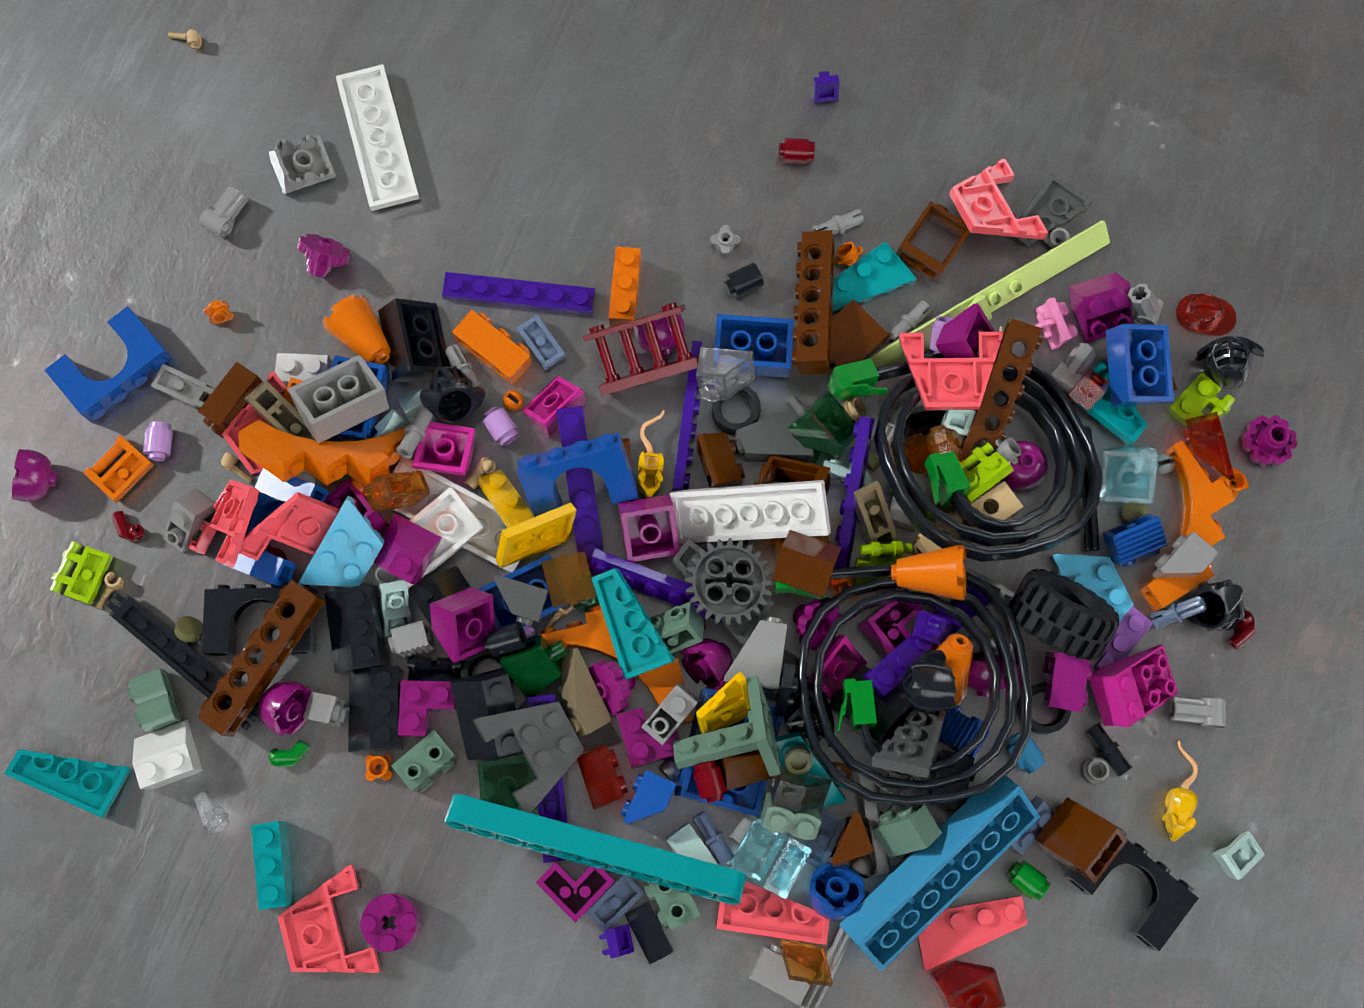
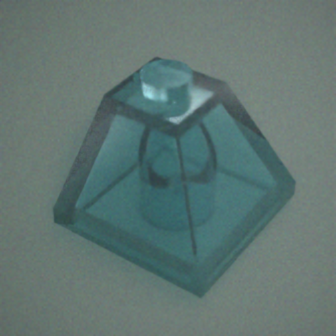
M1125 445L1103 449V477L1100 501L1153 504L1158 457L1155 447Z

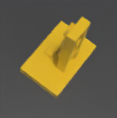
M502 469L479 477L478 485L507 526L501 532L495 560L500 569L569 540L577 511L572 503L534 517Z

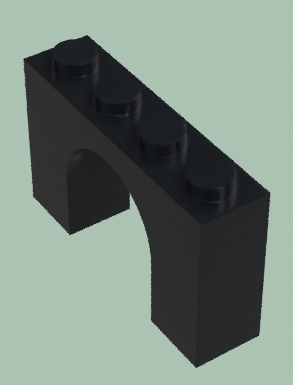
M220 584L214 585V589H204L201 653L207 656H236L237 626L241 616L247 609L256 604H275L282 587L267 584V588H257V585L241 584L240 588L230 589L229 585ZM303 584L308 589H310L318 595V591H316L313 587H310V585ZM294 605L288 610L289 618L295 613ZM317 615L290 655L316 654Z
M1120 828L1123 834L1127 836V834ZM1129 840L1096 884L1074 870L1068 869L1063 877L1085 895H1093L1111 870L1119 865L1129 864L1139 869L1149 883L1150 900L1146 909L1129 932L1148 948L1155 951H1160L1199 899L1192 893L1194 889L1182 879L1177 881L1170 875L1171 870L1160 861L1155 863L1147 856L1149 852L1138 843L1132 844Z

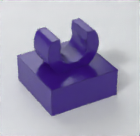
M829 71L819 72V77H814V103L839 100L840 81L838 75L830 76Z
M923 610L919 611L912 638L934 646L941 645L947 619Z
M629 924L607 929L605 933L599 936L600 940L607 939L609 948L602 951L603 955H610V958H616L634 952Z

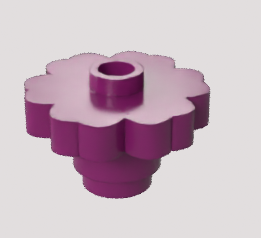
M317 234L300 236L297 245L298 251L304 253V256L308 258L306 265L308 266L307 271L310 274L324 278L327 276V273L331 272L332 267H342L343 264H348L350 250L342 247L343 245L340 242L331 238H323Z
M1262 415L1247 424V432L1241 437L1243 442L1242 448L1246 452H1251L1250 460L1252 462L1258 463L1262 467L1270 463L1277 467L1292 457L1291 450L1297 447L1296 433L1293 430H1289L1288 421L1281 419L1279 416L1274 415L1268 419Z
M826 597L825 600L814 598L810 603L801 604L795 609L793 622L797 626V634L800 635L799 643H801L818 609L830 601V598ZM839 606L823 618L809 644V649L814 651L820 647L833 621L841 616V613L838 612Z
M605 660L594 663L593 666L589 667V672L608 712L615 715L624 711L628 707L627 698L631 696V690L636 684L635 677L629 680L624 678L622 669L613 661L607 663Z

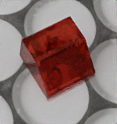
M605 744L577 758L593 810L626 800L624 794L628 793V789L623 775L617 776L615 768L620 765L614 749L609 750Z

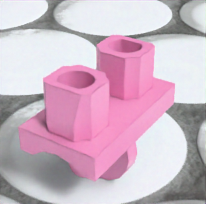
M1055 297L1049 298L1045 304L1035 309L1039 323L1034 326L1042 328L1041 332H1043L1045 339L1048 340L1052 350L1060 348L1077 336L1078 332L1075 325H1066L1064 317L1068 315V308L1065 302H1057Z

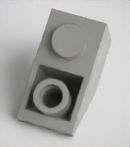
M197 488L175 500L163 539L181 553H184L188 549L187 546L192 539L195 540L202 532L199 527L203 521L209 522L211 520L215 502Z
M1195 532L1186 537L1182 534L1171 545L1174 550L1170 555L1165 553L1155 563V566L1158 568L1152 575L1155 578L1194 577L1202 573L1219 553Z
M682 683L677 684L643 724L642 728L663 745L688 718L701 700Z
M311 692L303 718L341 728V724L347 721L349 715L348 702L336 696Z

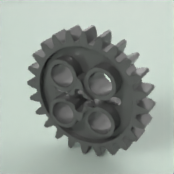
M729 538L727 545H723L722 541L718 539L716 548L712 544L707 543L708 552L706 553L699 549L698 555L700 559L691 558V563L695 568L687 567L686 570L688 574L693 576L685 578V583L692 585V587L686 589V594H694V597L689 602L690 605L698 603L699 606L696 613L706 611V621L711 616H714L715 625H718L720 620L724 619L726 627H729L731 620L734 619L737 626H740L741 617L750 622V612L758 616L760 610L757 606L766 607L767 602L762 597H770L772 594L769 590L765 589L773 585V581L766 580L772 574V570L763 569L768 561L758 560L762 553L761 551L755 554L751 553L752 544L746 549L742 548L743 540H740L737 546H734L731 538ZM712 563H718L722 566L723 571L720 574H713L709 571L708 566ZM738 564H745L748 566L750 573L740 575L735 567ZM726 577H731V582L737 583H733L732 587L728 588L724 581ZM710 579L712 581H718L719 583L715 582L711 584H706L705 580ZM752 581L753 585H747L738 582ZM712 589L719 590L722 594V599L712 601L707 593ZM739 590L747 592L749 600L739 602L735 598V592Z

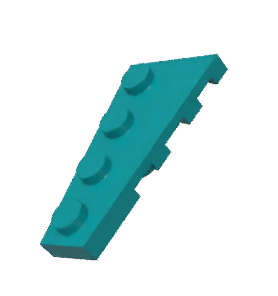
M885 241L834 277L832 315L839 313L852 300L857 304L867 302L875 296L885 292L887 294L905 284H912L917 278Z
M614 568L591 578L624 678L629 680L676 661L619 569Z
M18 749L4 774L105 819L132 769L126 766H114L107 763L90 762L77 758H65Z

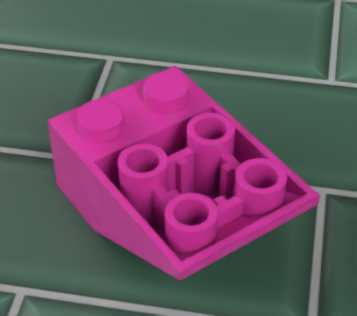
M1157 645L1107 664L1092 673L1090 679L1104 726L1130 727L1178 694L1163 645Z

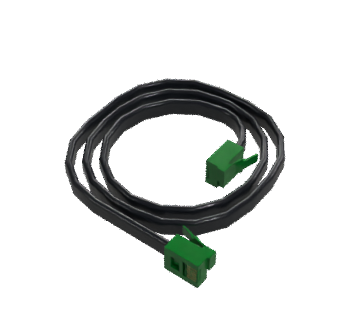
M940 352L924 356V358H944ZM870 358L835 367L827 385L832 396H837L838 401L856 396L886 395L888 388H874L875 383L910 374L911 370L907 360L876 368ZM1033 364L1030 374H1025L1022 384L1025 385L1021 398L1016 399L1014 403L1028 412L1048 437L1056 467L1052 492L1043 505L1018 519L1000 520L986 516L971 506L965 498V494L971 485L954 451L944 454L939 452L931 454L924 463L928 471L927 477L931 483L935 504L933 505L909 468L902 440L906 418L916 404L922 400L918 389L902 407L896 418L891 443L894 462L885 433L890 408L902 393L916 387L913 375L902 379L883 402L874 435L881 470L897 504L917 532L940 548L964 545L966 558L980 562L1018 559L1049 550L1077 535L1099 505L1103 472L1094 444L1070 399L1053 377L1037 365ZM1008 366L1003 371V378L1006 381H1011L1015 377V370ZM998 391L997 393H995L1006 397L1005 393L1002 391ZM1069 459L1073 472L1070 498L1061 512L1036 527L1021 530L1042 519L1065 488ZM1086 467L1090 480L1087 507L1075 524L1052 536L1035 540L1061 526L1082 496ZM938 502H940L942 507L952 504L959 515L976 528L959 523L937 508L936 505ZM953 537L958 538V539H962V540H965V541H969V542H972V543H976V544H979V545H983V546H986V547L1004 546V545H1017V546H1005V547L985 548V547H981V546H978V545H974V544H971V543H967V542H964V541H960V540L954 539Z
M892 564L834 568L830 580L891 576ZM967 571L966 585L980 592L1003 618L1014 649L1021 695L1020 736L1006 764L982 784L951 793L915 796L872 792L843 776L820 747L811 718L806 675L809 644L823 618L848 598L880 589L903 588L898 587L897 581H892V577L878 578L846 587L818 609L801 640L798 690L801 719L812 755L836 784L868 802L898 806H920L951 803L985 793L1015 768L1031 736L1033 697L1025 645L1013 611L988 582ZM774 582L775 594L796 593L801 596L826 599V595L822 598L785 584ZM894 590L861 599L833 621L816 653L812 690L815 710L826 742L850 770L881 787L928 791L969 780L999 755L1015 723L1017 684L1013 658L1001 624L976 596L966 592L965 600L957 601L969 606L991 631L1002 662L1006 688L1004 723L990 751L966 771L934 780L918 781L885 777L856 761L834 735L822 695L825 654L838 630L863 610L891 602L928 605L957 620L979 645L990 675L989 707L975 737L952 757L933 762L930 773L953 767L983 742L999 710L1001 672L989 638L964 610L933 594ZM844 679V703L840 710L837 733L840 731L842 717L846 714L848 700L851 731L859 730L864 748L873 757L876 752L880 753L881 751L873 742L869 730L873 729L877 723L872 680L856 681V679ZM891 771L896 775L911 776L906 773Z

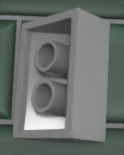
M360 355L288 389L306 427L318 444L389 409L385 389Z

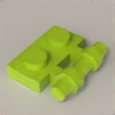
M1201 372L1170 405L1167 411L1184 426H1188L1192 421L1196 422L1198 427L1194 432L1198 436L1203 437L1207 431L1213 430L1216 426V421L1221 416H1225L1231 410L1230 406L1235 402V399L1229 394L1222 400L1217 398L1216 394L1221 388ZM1207 404L1213 409L1208 416L1201 412Z
M986 443L981 448H975L971 451L972 455L962 462L959 461L971 485L965 494V497L970 502L1014 471L1010 463L997 451L987 457L994 451L989 443ZM977 463H980V464L977 465L975 468H973L971 471H968V470L971 469L973 466H975Z
M71 541L68 550H64L61 556L64 559L58 572H54L51 578L53 583L49 590L60 594L63 585H68L64 592L65 596L92 605L114 556L88 546L85 547L82 555H79L78 553L82 545ZM74 562L78 563L72 577H68Z
M879 541L860 544L859 554L866 555V557L856 558L855 567L897 564V559L906 557L902 556L903 554L912 553V544L902 543V541H892L891 544H880ZM880 554H889L888 557H880ZM891 576L854 578L852 579V581L855 585L878 578H885Z

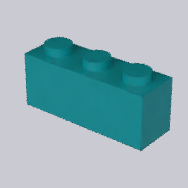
M275 821L251 825L258 910L294 905L287 822Z

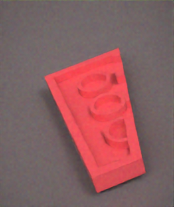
M745 881L741 904L731 905L719 902L716 929L827 945L828 919L819 915L816 910Z
M1022 896L946 908L917 937L923 971H927L1027 925Z

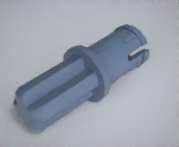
M1200 596L1179 604L1173 602L1172 606L1152 612L1151 618H1156L1152 622L1157 629L1176 621L1184 622L1185 618L1205 611L1206 604Z
M706 811L697 814L693 821L705 839L704 844H708L719 865L731 860L734 854H732L721 836L723 832L718 831Z

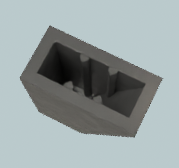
M794 408L736 430L735 440H733L738 455L743 454L745 461H768L770 455L808 463L812 461L814 455Z

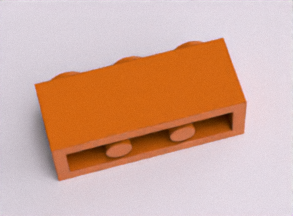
M618 246L615 248L609 310L610 327L636 319L641 271V248Z
M471 310L452 331L455 341L513 386L532 365L531 352L523 344L519 343L517 345L511 341V336L504 329L499 328L497 330L492 326V321L485 314L480 313L478 315Z

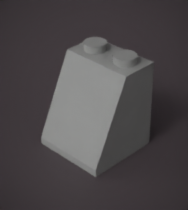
M766 617V621H759L725 674L724 685L737 673L742 672L746 680L748 677L757 675L765 693L777 694L787 624H783L782 619Z

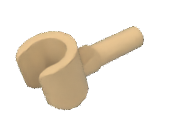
M194 29L188 30L187 33H168L169 38L187 40V46L190 48L198 49L202 47V37Z
M226 452L221 459L222 466L229 471H233L249 484L253 478L235 466L239 458Z
M113 572L105 576L104 581L107 587L96 605L99 609L104 607L114 591L121 590L124 586V581L121 577H119L116 583L111 584L115 578Z
M573 604L567 610L558 609L543 629L552 628L562 616L570 615Z

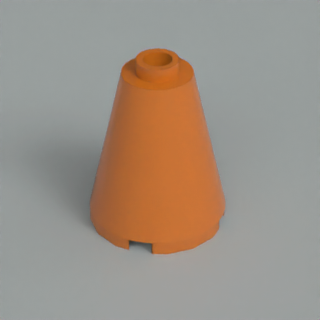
M350 295L340 300L331 308L332 315L329 318L325 316L323 326L328 333L355 354L360 355L366 362L382 365L389 359L391 349L371 305L364 295H361V298H358L356 295Z
M956 545L897 559V564H892L891 567L892 581H897L898 587L955 600H965L966 568L965 562H963V560H966L965 546Z
M952 634L936 650H942L945 653L946 664L952 668L953 675L956 677L955 686L957 693H955L954 700L955 706H958L968 692L973 645L966 636Z

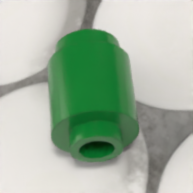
M1025 860L1021 863L1016 861L1007 873L1010 876L1008 881L1030 899L1035 898L1037 901L1046 894L1051 885L1043 873Z

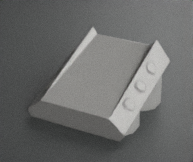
M305 135L296 143L289 139H282L277 142L275 150L269 151L270 162L273 165L282 193L284 194L335 177L320 135Z

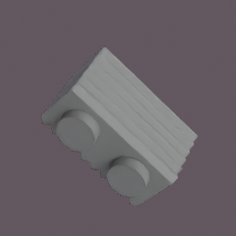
M423 620L391 629L392 637H388L391 652L396 653L397 657L401 656L407 660L408 658H413V656L420 657L422 655L424 657L425 654L430 655L431 652H436L431 629Z

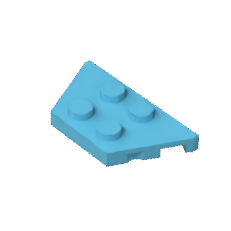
M347 496L299 583L339 587L360 586L385 541L378 531L372 528L371 522L365 514L362 516L354 505L355 501L352 497Z
M1054 554L1050 557L1059 575H1064L1070 578V580L1082 584L1085 588L1092 590L1096 595L1105 599L1119 614L1120 621L1134 605L1110 557Z

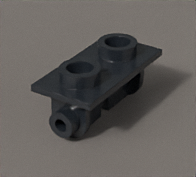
M413 656V658L407 659V669H409L407 681H453L461 679V669L464 661L460 660L455 663L450 658L437 657V660H432V657Z

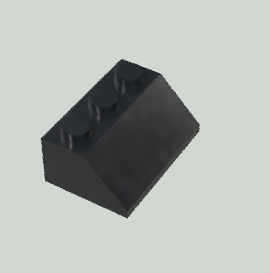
M395 298L378 310L382 332L391 349L388 362L392 381L415 383L432 379L437 366L450 367L449 359L445 353L446 345L437 303Z
M455 566L430 575L408 591L431 625V603L471 587L459 568Z
M366 584L325 593L334 672L339 673L388 665L378 585Z
M399 666L368 667L349 671L348 752L403 750V737L398 736L401 681H403V669Z
M503 668L449 681L467 760H499L523 753L511 729L488 742H484L473 722L475 718L516 710L509 675Z

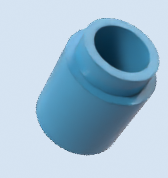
M1020 732L1007 740L1009 745L1006 749L1010 754L1020 736ZM1031 736L1017 762L1021 770L1025 769L1028 774L1034 772L1046 762L1042 757L1044 755Z

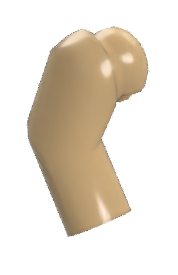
M490 457L479 459L474 472L464 483L475 491L479 486V477L493 473L496 469V463Z

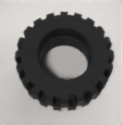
M1036 568L1027 572L1009 603L1017 624L1023 627L1028 634L1033 635L1037 640L1057 651L1059 650L1068 656H1075L1077 659L1093 660L1100 657L1120 625L1119 614L1105 599L1096 595L1092 590L1085 588L1082 584L1074 582L1064 575L1061 576L1056 572H1049L1046 569Z

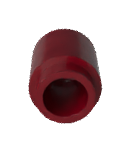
M785 138L784 143H779V158H783V163L807 164L814 161L815 142L802 138Z
M715 760L694 765L695 773H693L700 799H706L707 803L723 799L722 793L727 792L720 766L716 765Z

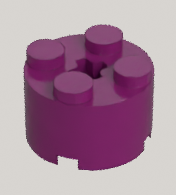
M400 893L383 894L374 898L368 903L362 913L359 924L362 935L371 947L379 951L392 952L407 947L417 938L421 930V911L418 904L411 897ZM395 916L394 924L396 927L389 928L387 926L389 923L387 917Z

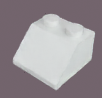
M188 720L134 739L132 763L140 789L154 790L203 771Z

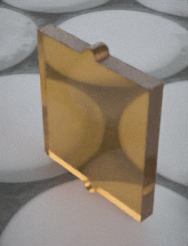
M585 551L568 556L562 554L560 558L541 562L553 608L571 603L576 605L579 601L596 597Z
M780 940L779 945L789 980L806 982L809 985L817 984L828 987L833 985L830 970L821 946L805 944L803 941Z

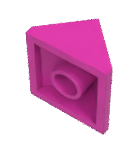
M557 376L522 409V412L550 438L559 429L556 409L583 406L586 403L584 392L581 388Z
M430 422L425 430V438L417 445L412 467L465 475L472 467L475 428Z
M842 634L834 638L824 657L822 691L830 701L833 694L843 688L844 679H848L854 670L868 663ZM815 664L806 674L807 683L813 684Z

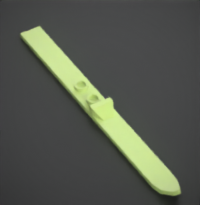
M1101 220L939 316L955 318L971 305L978 303L987 319H992L991 313L1109 244L1110 239L1105 221ZM936 317L910 332L923 333L924 352L930 349L932 324L936 321ZM899 339L875 352L870 357L876 368L906 361Z

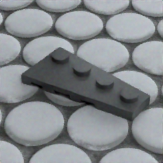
M690 539L686 541L672 560L685 578L693 577L686 572L687 567L695 568L691 563V558L700 559L698 550H703ZM712 563L708 566L709 571L713 574H720L723 571L722 566L718 563ZM726 577L724 581L728 588H731L733 583H737L731 582V577ZM710 579L705 580L706 584H711L715 582L719 583L718 581H712ZM746 581V582H738V583H743V584L751 585V584L748 583L747 581ZM712 589L707 593L712 601L722 599V594L719 590ZM743 590L735 592V598L739 602L749 600L747 592ZM762 597L767 602L766 607L757 606L760 610L758 616L750 612V622L741 617L740 626H737L735 620L732 619L729 627H727L742 646L748 640L759 621L765 617L775 602L769 597Z
M915 707L906 717L905 724L895 730L893 738L891 740L887 739L882 745L881 752H876L873 755L871 766L906 773L914 777L928 778L947 710L928 713Z

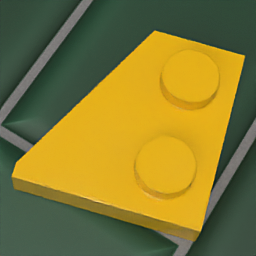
M742 672L737 673L696 712L699 729L702 734L726 728L748 717L747 711H750L751 707L747 680Z

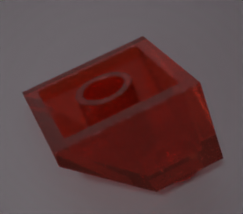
M1214 412L1185 419L1188 429L1182 431L1186 445L1192 444L1193 452L1228 480L1235 479L1218 413Z
M954 960L931 972L936 990L945 1008H1003L1006 1006L999 979L993 967Z

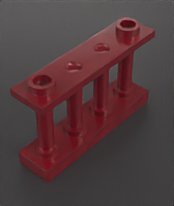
M676 302L661 306L662 311L608 328H604L603 324L589 328L590 333L583 336V340L595 339L607 376L605 377L606 382L599 385L602 396L699 368L703 364L700 354L693 356L692 352L688 351L677 313L686 310L685 304L677 306ZM664 317L668 319L679 354L677 356L678 360L671 363L664 359L653 324L654 320ZM643 324L655 362L653 363L654 368L644 370L643 366L640 367L628 329ZM617 331L619 332L631 369L628 371L629 375L620 377L619 373L616 374L604 336Z

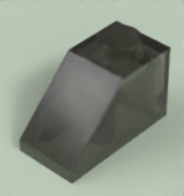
M780 766L781 774L775 775L770 789L772 805L796 812L824 805L832 783L831 780L808 773L793 774L786 767Z

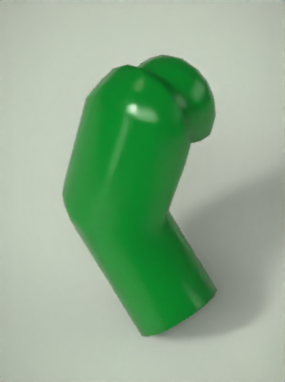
M299 739L291 750L272 749L268 753V759L271 765L275 767H292L297 764L309 750L310 746Z

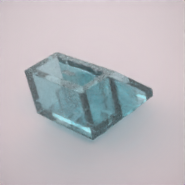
M755 818L729 867L745 873L746 877L786 899L812 849L785 833H776L762 826V820Z

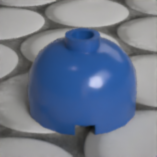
M832 864L818 867L812 874L809 886L811 905L825 919L843 921L863 902L865 896L864 881L857 871L847 865L842 864L841 868L832 867Z

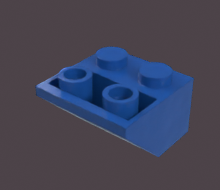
M648 770L645 771L644 775L639 773L632 787L636 791L632 801L627 799L621 811V815L624 816L623 822L631 825L665 812L677 784Z

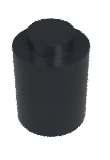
M753 262L727 274L726 281L723 284L729 296L733 295L735 298H738L763 286L764 281L760 270Z
M516 622L487 631L486 637L483 638V644L487 653L497 657L526 648L527 638L522 624Z

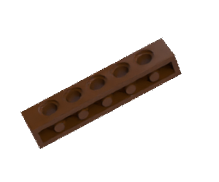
M832 230L802 232V242L797 243L798 258L801 257V262L796 264L797 278H800V283L795 285L796 300H799L798 306H794V319L798 323L797 327L793 328V341L796 343V349L792 350V364L797 365L799 375L830 374L835 242Z
M1008 318L980 408L975 410L976 413L967 436H964L957 455L958 461L962 462L972 455L971 451L975 449L978 441L985 440L986 443L993 447L994 451L987 456L989 457L998 448L996 440L998 438L1002 441L1005 440L1006 434L1003 431L1006 423L1010 424L1015 414V409L1012 407L1015 400L1020 399L1024 391L1023 378L1025 374L1029 375L1032 370L1034 360L1031 357L1034 349L1038 350L1043 341V335L1040 334L1042 328L1014 318ZM1018 341L1025 348L1024 353L1019 357L1015 356L1012 352L1014 343ZM1008 366L1015 370V377L1011 381H1006L1003 378V371ZM998 391H1002L1006 395L1005 403L997 406L993 400L995 393ZM988 416H994L997 420L996 427L992 430H987L984 426V421ZM977 463L975 466H973V467H972L971 469H969L968 471H971L973 468H975V467H976L977 465H979L980 463Z
M293 580L283 586L274 606H271L265 612L261 625L249 635L248 643L243 651L234 657L230 670L218 680L217 688L212 696L207 698L201 705V712L197 718L221 736L234 737L326 600L303 584ZM294 605L295 613L289 618L288 610ZM278 628L279 636L276 640H273L272 634ZM263 651V660L258 663L257 655ZM247 674L248 681L242 686L241 679L243 675ZM229 697H231L232 704L230 708L227 709L226 700Z

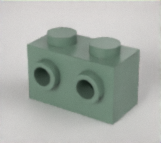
M689 602L650 617L651 622L671 654L703 641L704 618L700 613H696L697 609L693 604L690 605Z
M433 730L391 766L411 791L417 792L420 790L423 792L434 783L432 778L440 771L442 774H445L456 764L453 760L458 756L443 737Z
M925 805L916 807L905 806L895 813L893 810L887 811L879 817L880 822L872 829L889 858L926 849L942 834Z
M647 882L648 885L644 886L650 901L656 900L660 907L656 914L663 927L668 925L670 930H673L701 915L690 893Z

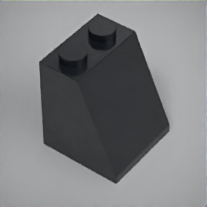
M863 664L859 669L854 670L848 679L865 681L866 679L863 675L870 669ZM895 687L883 697H879L873 689L877 723L873 729L869 730L873 742L880 751L886 740L893 738L895 730L905 724L906 717L915 708L909 704L906 695ZM843 688L833 694L829 703L830 708L838 718L841 706L844 703ZM847 700L846 714L842 717V721L851 728ZM859 730L854 731L860 736Z

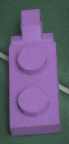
M1132 606L1120 621L1118 629L1093 668L1098 670L1107 664L1126 658L1152 626L1153 622Z

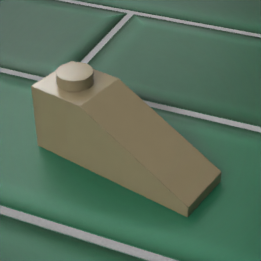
M262 381L244 398L273 428L294 436L315 440L306 427L300 413L267 381Z
M875 481L853 492L857 522L864 542L869 544L871 541H879L880 544H891L892 541H899L880 483Z
M578 647L569 650L568 655L560 658L562 709L577 737H581L611 722L612 719Z

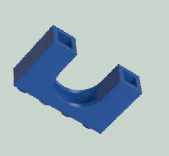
M128 306L107 321L123 340L127 348V361L123 369L116 376L103 381L91 380L66 354L44 370L77 411L90 422L101 418L108 408L115 403L123 401L127 393L135 387L143 385L149 376L160 370L162 364L167 365L172 359V356Z
M620 432L604 434L593 440L578 441L570 446L563 448L555 447L548 452L537 455L529 454L522 459H518L517 475L534 517L563 506L555 481L559 475L572 468H587L598 473L606 484L613 504L638 498V483Z
M263 468L255 486L256 489L260 490L258 501L253 509L245 535L295 493H302L324 503L328 490L297 477L283 482ZM265 548L258 561L238 554L235 566L232 569L283 588V586L291 581L297 564L274 556Z

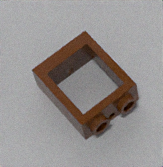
M930 201L898 247L896 254L905 264L938 283L968 239L970 231L961 217L954 216L943 205ZM928 219L959 238L942 263L912 245V242Z
M236 362L198 410L204 417L202 422L211 431L223 438V432L242 408L245 409L248 405L244 398L262 380L258 375Z
M770 455L766 465L763 464L760 469L758 482H754L753 485L773 484L775 479L787 482L824 480L827 496L831 486L830 467Z

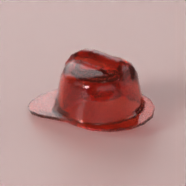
M1209 293L1185 296L1178 303L1176 309L1177 319L1186 329L1214 336L1228 334L1235 327L1237 321L1233 306L1226 300Z

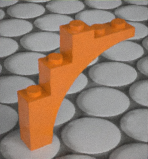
M257 420L238 431L239 451L283 482L288 481L305 470L327 486L348 474L371 489L378 483L385 481L389 477V466L394 465L402 458L397 454L396 449L405 436L404 430L407 426L376 438L359 441H323L318 444L316 440L291 435L275 429L261 420Z
M1181 440L1165 451L1166 454L1174 459V468L1182 489L1184 513L1180 536L1183 534L1186 537L1195 532L1212 546L1224 539L1225 536L1221 525L1216 520H1213L1210 515L1236 499L1233 496L1231 487L1223 482L1221 478L1213 483L1210 481L1207 470L1200 466L1194 458L1193 450ZM1209 564L1202 573L1194 577L1155 578L1140 589L1154 612L1215 575L1212 572V565Z
M600 605L590 608V612L585 613L587 624L582 625V622L578 621L567 624L566 629L556 631V628L553 627L540 631L549 646L559 640H563L567 648L578 647L593 651L618 662ZM678 657L674 658L676 661L637 676L650 691L658 706L677 684L682 683L685 686ZM692 714L688 716L682 725L693 723Z

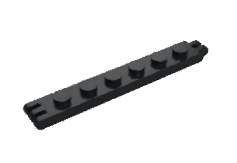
M115 591L112 596L119 603L116 605L109 599L107 600L105 605L112 610L109 615L207 698L211 697L217 688L218 680L224 674L189 644L180 640L170 628L132 596L126 594L123 597ZM229 697L226 700L227 709L230 708L232 704L231 697ZM258 702L253 707L257 712H259L260 705ZM252 712L247 716L254 723L258 719ZM246 721L241 725L246 731L251 728L250 724Z

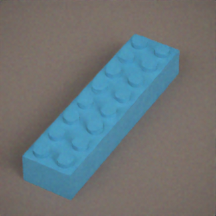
M1005 775L985 793L968 798L966 803L939 828L942 834L928 848L915 851L909 855L839 926L882 972L1040 818V815L1022 788Z

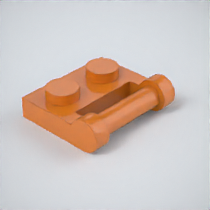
M121 435L115 439L116 443L91 468L87 467L83 471L93 483L116 503L154 466L153 463ZM125 449L127 452L100 477L99 474Z

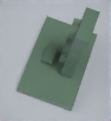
M757 675L747 678L751 710L747 711L749 722L673 741L674 759L678 769L759 749L769 776L781 774L772 713Z

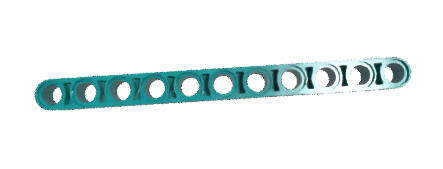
M454 794L452 796L444 821L451 828L726 904H741L746 874L741 871L461 794Z

